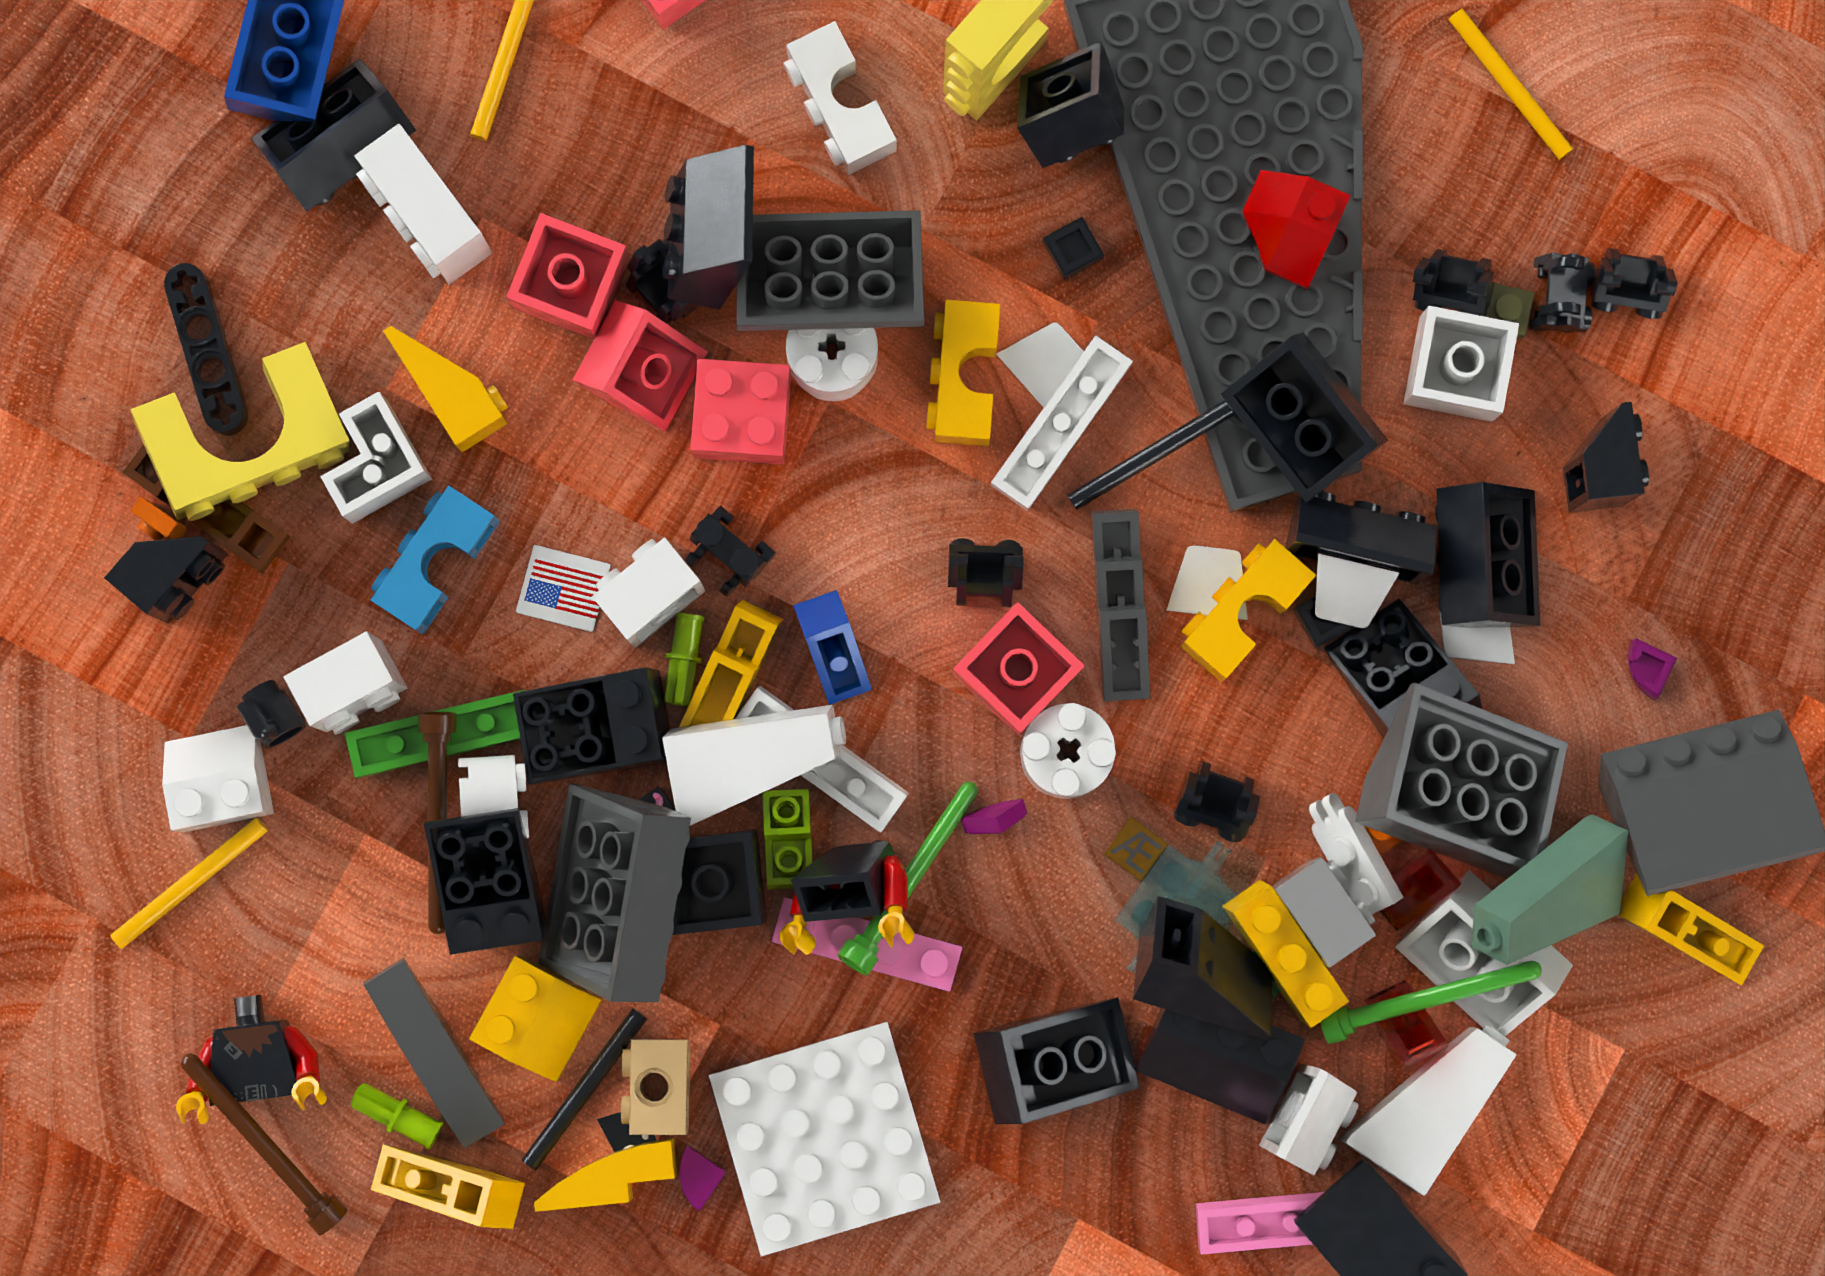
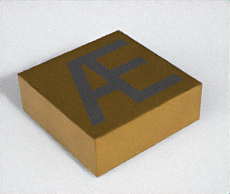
M1129 817L1103 855L1137 880L1142 881L1168 843L1135 819Z

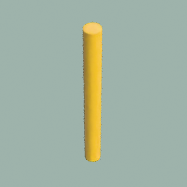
M534 0L514 1L470 132V136L481 141H487Z
M1463 8L1453 14L1448 19L1558 160L1569 154L1573 150L1572 146Z
M254 818L113 932L110 936L115 944L121 949L126 947L267 833L268 829L259 818Z

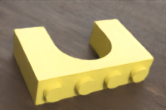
M981 0L946 39L943 93L946 95L944 100L951 109L963 117L968 113L976 121L983 115L1047 42L1049 28L1038 18L1054 0Z
M306 342L262 358L263 371L282 412L284 425L275 445L265 454L255 459L244 462H231L219 459L203 449L192 433L175 392L131 409L135 426L177 520L186 516L189 521L203 518L215 510L213 506L229 499H231L232 503L246 501L258 494L257 488L272 482L276 486H282L300 478V471L314 465H318L319 469H324L344 459L343 454L349 452V438Z

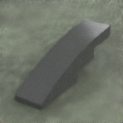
M1137 509L1091 511L1104 701L1150 699L1147 613L1144 605L1139 511Z
M402 958L364 981V986L386 1025L464 1149L503 1126L505 1123L502 1114L480 1083L478 1073L454 1039L452 1029L406 960Z

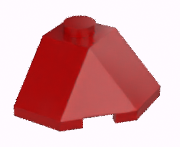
M1260 170L1242 214L1258 247V255L1265 272L1307 290L1351 195L1308 176Z

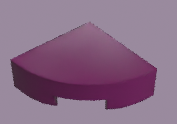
M1637 638L1632 639L1628 650V667L1631 677L1646 696L1657 700L1677 658Z
M1016 799L981 808L964 816L961 820L965 833L1001 834L1023 819L1028 813L1024 800Z
M688 1145L680 1162V1184L687 1200L700 1212L727 1171Z

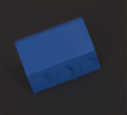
M248 0L224 94L227 109L271 121L315 122L345 0Z

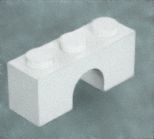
M835 21L786 45L789 60L783 62L784 68L794 87L802 84L809 100L803 102L805 109L815 127L820 124L823 125L829 137L828 140L824 141V145L835 166L843 164L847 174L850 175L897 152V140L876 100L860 108H847L839 104L832 95L834 88L840 81L856 73L855 58Z

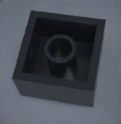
M757 829L690 837L685 849L681 872L682 886L677 895L673 935L757 926L767 922Z

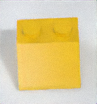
M514 956L469 1040L518 1066L558 1082L602 999L523 956Z

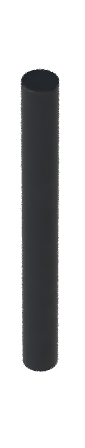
M1225 400L1071 492L1068 494L1070 501L1076 510L1082 508L1233 417L1234 414Z
M632 1008L521 1159L527 1166L535 1171L539 1168L622 1055L623 1049L627 1048L631 1039L635 1037L647 1020L644 1015Z

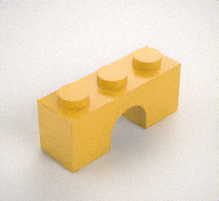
M946 300L945 313L935 312L933 340H942L941 358L932 357L930 384L939 385L938 403L928 402L926 429L935 430V443L989 447L994 394L977 393L969 390L962 383L959 370L967 360L973 357L996 358L1000 304Z
M1276 539L1267 548L1258 543L1241 562L1247 568L1246 572L1237 582L1228 577L1211 597L1218 604L1207 616L1199 611L1181 631L1188 638L1180 647L1221 683L1256 645L1239 626L1238 612L1241 605L1250 600H1261L1282 614L1316 576L1313 571Z
M1259 880L1222 906L1246 943L1256 951L1276 980L1273 983L1299 1021L1312 1028L1349 1002L1271 885Z

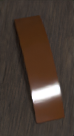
M143 444L122 473L171 507ZM231 499L214 505L215 510L211 514L191 521L262 574L290 538L289 535L245 503H232Z

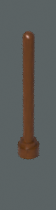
M439 711L418 713L419 733H423V741L428 742L429 822L447 819V742H451V733L456 732V713ZM428 848V927L432 933L441 934L445 931Z
M192 1053L184 1055L180 1063L182 1069L306 1206L304 1212L308 1215L306 1222L318 1235H323L334 1227L344 1217L348 1209L335 1195L330 1197L326 1192L319 1193L197 1055Z

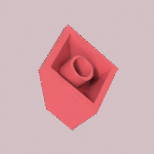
M615 300L577 370L573 381L605 402L666 432L696 376L697 359H705L708 352L649 311Z

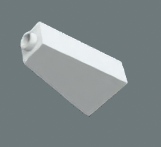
M833 705L670 729L662 739L675 810L691 817V826L834 760L841 750L840 745L846 744L843 718L835 717Z
M1487 1025L1482 1031L1478 1028L1468 1027L1348 1128L1339 1140L1416 1193L1425 1196L1517 1054L1506 1048L1510 1040Z

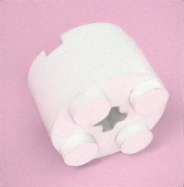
M874 328L789 330L786 338V355L791 375L802 389L817 399L842 401L853 397L867 385L877 368L878 342ZM831 343L837 344V348L841 350L837 352V359L834 360L828 359L827 353L824 352L827 350L828 344Z
M1076 703L1059 704L1042 711L1025 731L1020 748L1022 768L1030 783L1040 792L1061 799L1081 797L1097 788L1110 773L1116 755L1114 737L1105 720L1090 708ZM1062 740L1066 745L1074 742L1078 747L1074 753L1078 760L1073 763L1067 758L1061 762L1056 756L1060 751V746L1057 742Z
M514 755L458 758V767H468L469 777L459 778L461 817L518 808L517 792L526 791L525 763L515 764ZM520 810L527 838H529L527 810Z

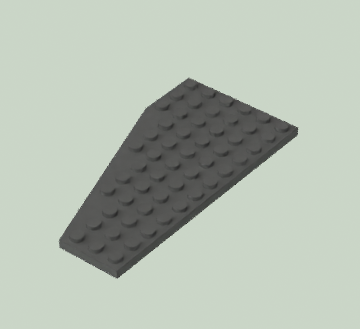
M1064 0L1063 6L1078 51L1101 41L1124 105V134L1109 143L1197 415L1199 416L1224 401L1225 399L1221 395L1223 391L1289 337L1303 332L1361 405V341L1363 340V271H1361L1363 44L1348 0ZM1260 170L1308 176L1351 195L1307 290L1265 272L1252 232L1246 225L1242 211ZM1230 406L1229 408L1234 416L1204 433L1230 513L1297 492ZM1362 462L1341 478L1360 473L1362 471Z

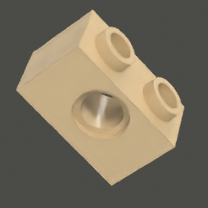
M631 1039V1049H623L622 1076L630 1077V1096H622L621 1123L629 1124V1135H687L689 1133L690 1039ZM651 1073L661 1074L667 1080L668 1091L661 1100L650 1099L644 1093L643 1082Z

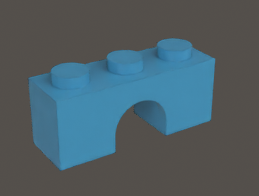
M449 485L443 494L437 491L432 496L423 512L427 518L418 531L412 529L406 534L397 550L401 556L392 569L386 567L381 571L371 588L375 592L371 598L372 602L422 635L427 631L449 598L435 588L429 580L428 566L432 557L441 550L453 548L461 550L475 559L500 523L493 514Z

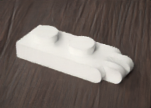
M1334 793L1310 804L1309 812L1315 821L1312 825V833L1328 862L1333 860L1346 877L1348 883L1343 888L1351 900L1355 902L1360 899L1371 914H1374L1404 898L1364 825L1355 822L1356 811L1351 806L1344 807L1341 799Z

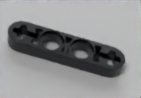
M188 263L178 264L172 267L166 274L164 287L200 409L206 424L215 432L225 436L234 435L245 427L248 420V409L211 286L206 275L195 265ZM188 275L193 281H198V284L191 287L194 300L199 305L205 302V306L190 307L188 297L181 290H176V287L183 284V276ZM199 316L208 317L212 324L210 334L202 340L191 339L188 334L189 323ZM210 359L221 360L225 368L223 377L214 383L205 382L201 377V368ZM231 386V392H222ZM222 392L225 403L230 408L236 409L237 412L230 415L231 423L225 425L220 419H215V415L221 412L220 403L214 395L207 398V393Z

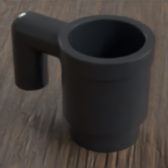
M275 680L266 681L249 690L242 696L243 702L236 707L252 735L256 739L261 740L266 749L289 740L306 727V723L299 716L285 690H280Z

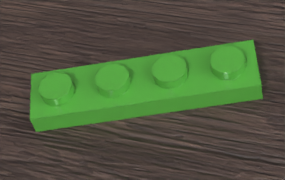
M513 693L438 710L439 712L456 713V732L451 733V742H447V757L521 740ZM418 715L345 733L354 776L357 779L428 762V742H424L423 733H419Z

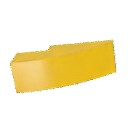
M743 599L735 606L679 727L733 720L737 717L776 637L783 618Z
M674 1138L638 1144L613 1152L587 1164L557 1183L534 1202L535 1212L627 1203L633 1199L632 1183L674 1179L678 1175Z

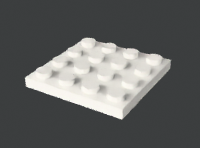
M888 1022L709 1075L761 1256L940 1203Z

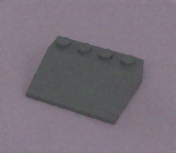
M920 210L753 215L752 263L737 284V331L924 327Z
M1410 684L1365 777L1355 822L1508 879L1547 847L1568 743L1420 684Z
M1780 710L1603 753L1600 756L1598 787L1615 825L1629 830L1627 852L1647 896L1825 852V830L1797 743Z
M569 784L538 964L610 1002H659L661 986L666 977L665 963L669 941L674 931L673 918L677 895L682 886L681 872L685 849L690 840L689 826L691 817L660 805L579 784Z

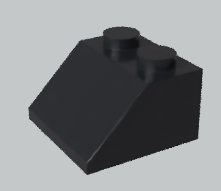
M1101 41L1020 76L1017 129L1042 168L1057 162H1067L1080 152L1097 145H1107L1118 136L1124 134V105Z

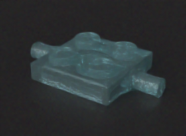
M1216 840L1214 846L1201 863L1200 861L1186 858L1170 845H1167L1114 921L1132 933L1139 942V933L1157 896H1161L1203 909L1225 928L1230 918L1222 906L1238 894L1225 886L1217 872L1233 851L1225 847L1218 858L1214 860L1224 846L1223 843ZM1137 954L1128 967H1126L1131 973H1134L1136 970Z

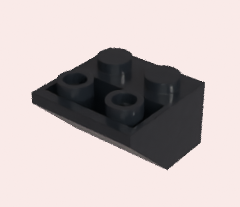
M1632 402L1621 403L1601 418L1563 467L1569 513L1623 507L1645 493L1644 487H1647L1649 483V471L1645 459H1640L1637 441L1642 439V422L1638 413L1633 414Z
M203 537L135 542L104 579L144 613L169 624L173 618L179 620L190 610L195 601L192 596L203 583L205 585L211 584L222 573L225 567L222 561L228 556V553Z

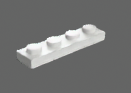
M1095 335L990 485L1028 511L1130 368L1133 361Z
M759 686L735 719L793 711V709L762 686ZM840 745L841 750L834 760L801 774L809 782L880 833L909 795L906 790L843 745Z

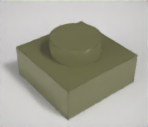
M1495 283L1491 304L1487 309L1486 317L1519 323L1517 339H1522L1526 334L1535 292Z

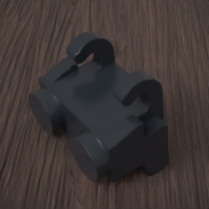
M658 239L650 246L646 247L643 245L634 252L627 266L631 274L626 287L632 293L638 291L656 311V317L668 324L672 320L675 322L681 317L685 318L700 305L667 298L668 279L663 278L662 270L665 257L669 252V241Z
M1607 248L1604 258H1601L1599 268H1596L1591 288L1592 298L1590 304L1592 307L1606 312L1616 311L1618 305L1634 307L1635 312L1640 316L1659 319L1662 317L1663 312H1666L1670 297L1674 296L1676 292L1677 279L1674 270L1666 268L1664 257L1653 254L1651 258L1620 254L1616 248Z
M1437 249L1430 259L1423 257L1416 266L1413 276V282L1415 283L1413 295L1415 307L1425 311L1428 306L1439 308L1444 306L1459 309V312L1486 317L1495 284L1493 282L1494 272L1491 271L1492 260L1481 258L1480 261L1449 256L1447 255V250Z
M1552 252L1534 258V268H1538L1537 277L1548 278L1546 305L1540 306V311H1535L1534 319L1530 320L1529 329L1534 331L1554 330L1565 333L1574 331L1586 332L1592 322V310L1589 306L1585 305L1586 290L1595 278L1596 269L1594 263L1589 261L1588 257L1574 253L1563 255Z
M720 505L712 515L708 514L700 521L696 529L691 533L689 540L696 546L699 543L700 545L694 552L688 554L685 562L690 567H693L708 551L711 552L735 573L719 590L727 597L740 583L746 587L752 579L755 580L773 559L776 552L763 541L755 548L761 556H758L720 523L722 521L728 526L735 518Z
M966 538L952 541L949 544L948 587H957L956 606H966V596L1002 597V607H1011L1013 589L1022 590L1023 547L1013 540H1003L996 546L976 545L972 540Z
M1202 761L1197 774L1190 772L1188 778H1186L1178 798L1174 817L1178 822L1186 826L1194 827L1201 822L1215 827L1218 834L1225 840L1240 842L1246 837L1249 827L1253 825L1257 815L1260 796L1252 794L1255 779L1245 776L1243 782L1210 771L1211 764Z

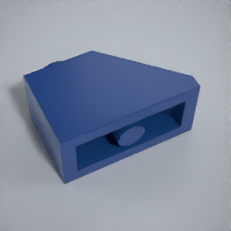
M837 590L793 605L828 704L831 705L872 690L853 631Z

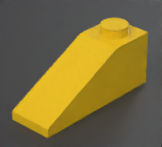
M390 326L383 330L454 444L461 452L466 451L508 424L501 412L509 407L495 385L486 389L478 377L394 327Z
M1637 873L1622 898L1621 912L1618 914L1620 917L1741 986L1764 948L1763 944L1672 890L1647 896Z
M383 1144L371 1190L479 1227L513 1229L525 1183L490 1171Z

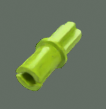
M676 613L671 653H666L665 656L666 659H669L664 701L672 705L688 706L692 697L696 665L702 663V658L698 657L705 617L687 613Z
M362 1083L357 1088L351 1100L352 1108L386 1125L388 1133H392L395 1130L425 1146L428 1150L435 1143L444 1125L443 1122L437 1121L408 1105L409 1100L406 1098L399 1101L367 1083Z

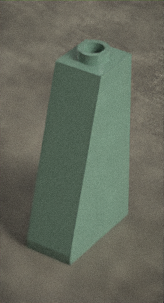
M1593 814L1586 816L1475 904L1471 947L1508 965L1620 914L1629 830Z

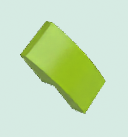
M809 789L763 792L767 889H794L791 879L813 863Z

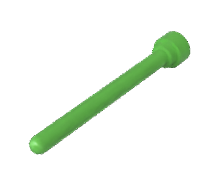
M965 782L961 785L905 869L908 879V898L976 798L978 787L975 783ZM884 911L881 915H875L862 935L856 934L853 940L847 939L837 954V957L842 962L862 975L868 976L878 961L876 957L879 951L877 944L883 937L879 932L878 925L888 912Z
M1527 961L1351 1010L1349 1006H1344L1320 1022L1321 1028L1328 1044L1348 1040V1034L1355 1033L1356 1027L1534 980L1541 975L1542 968L1536 961Z

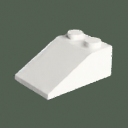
M1301 1063L1259 1146L1312 1175H1315L1318 1168L1325 1170L1337 1148V1145L1332 1143L1339 1127L1341 1126L1346 1129L1358 1109V1103L1353 1101L1357 1091L1330 1073Z

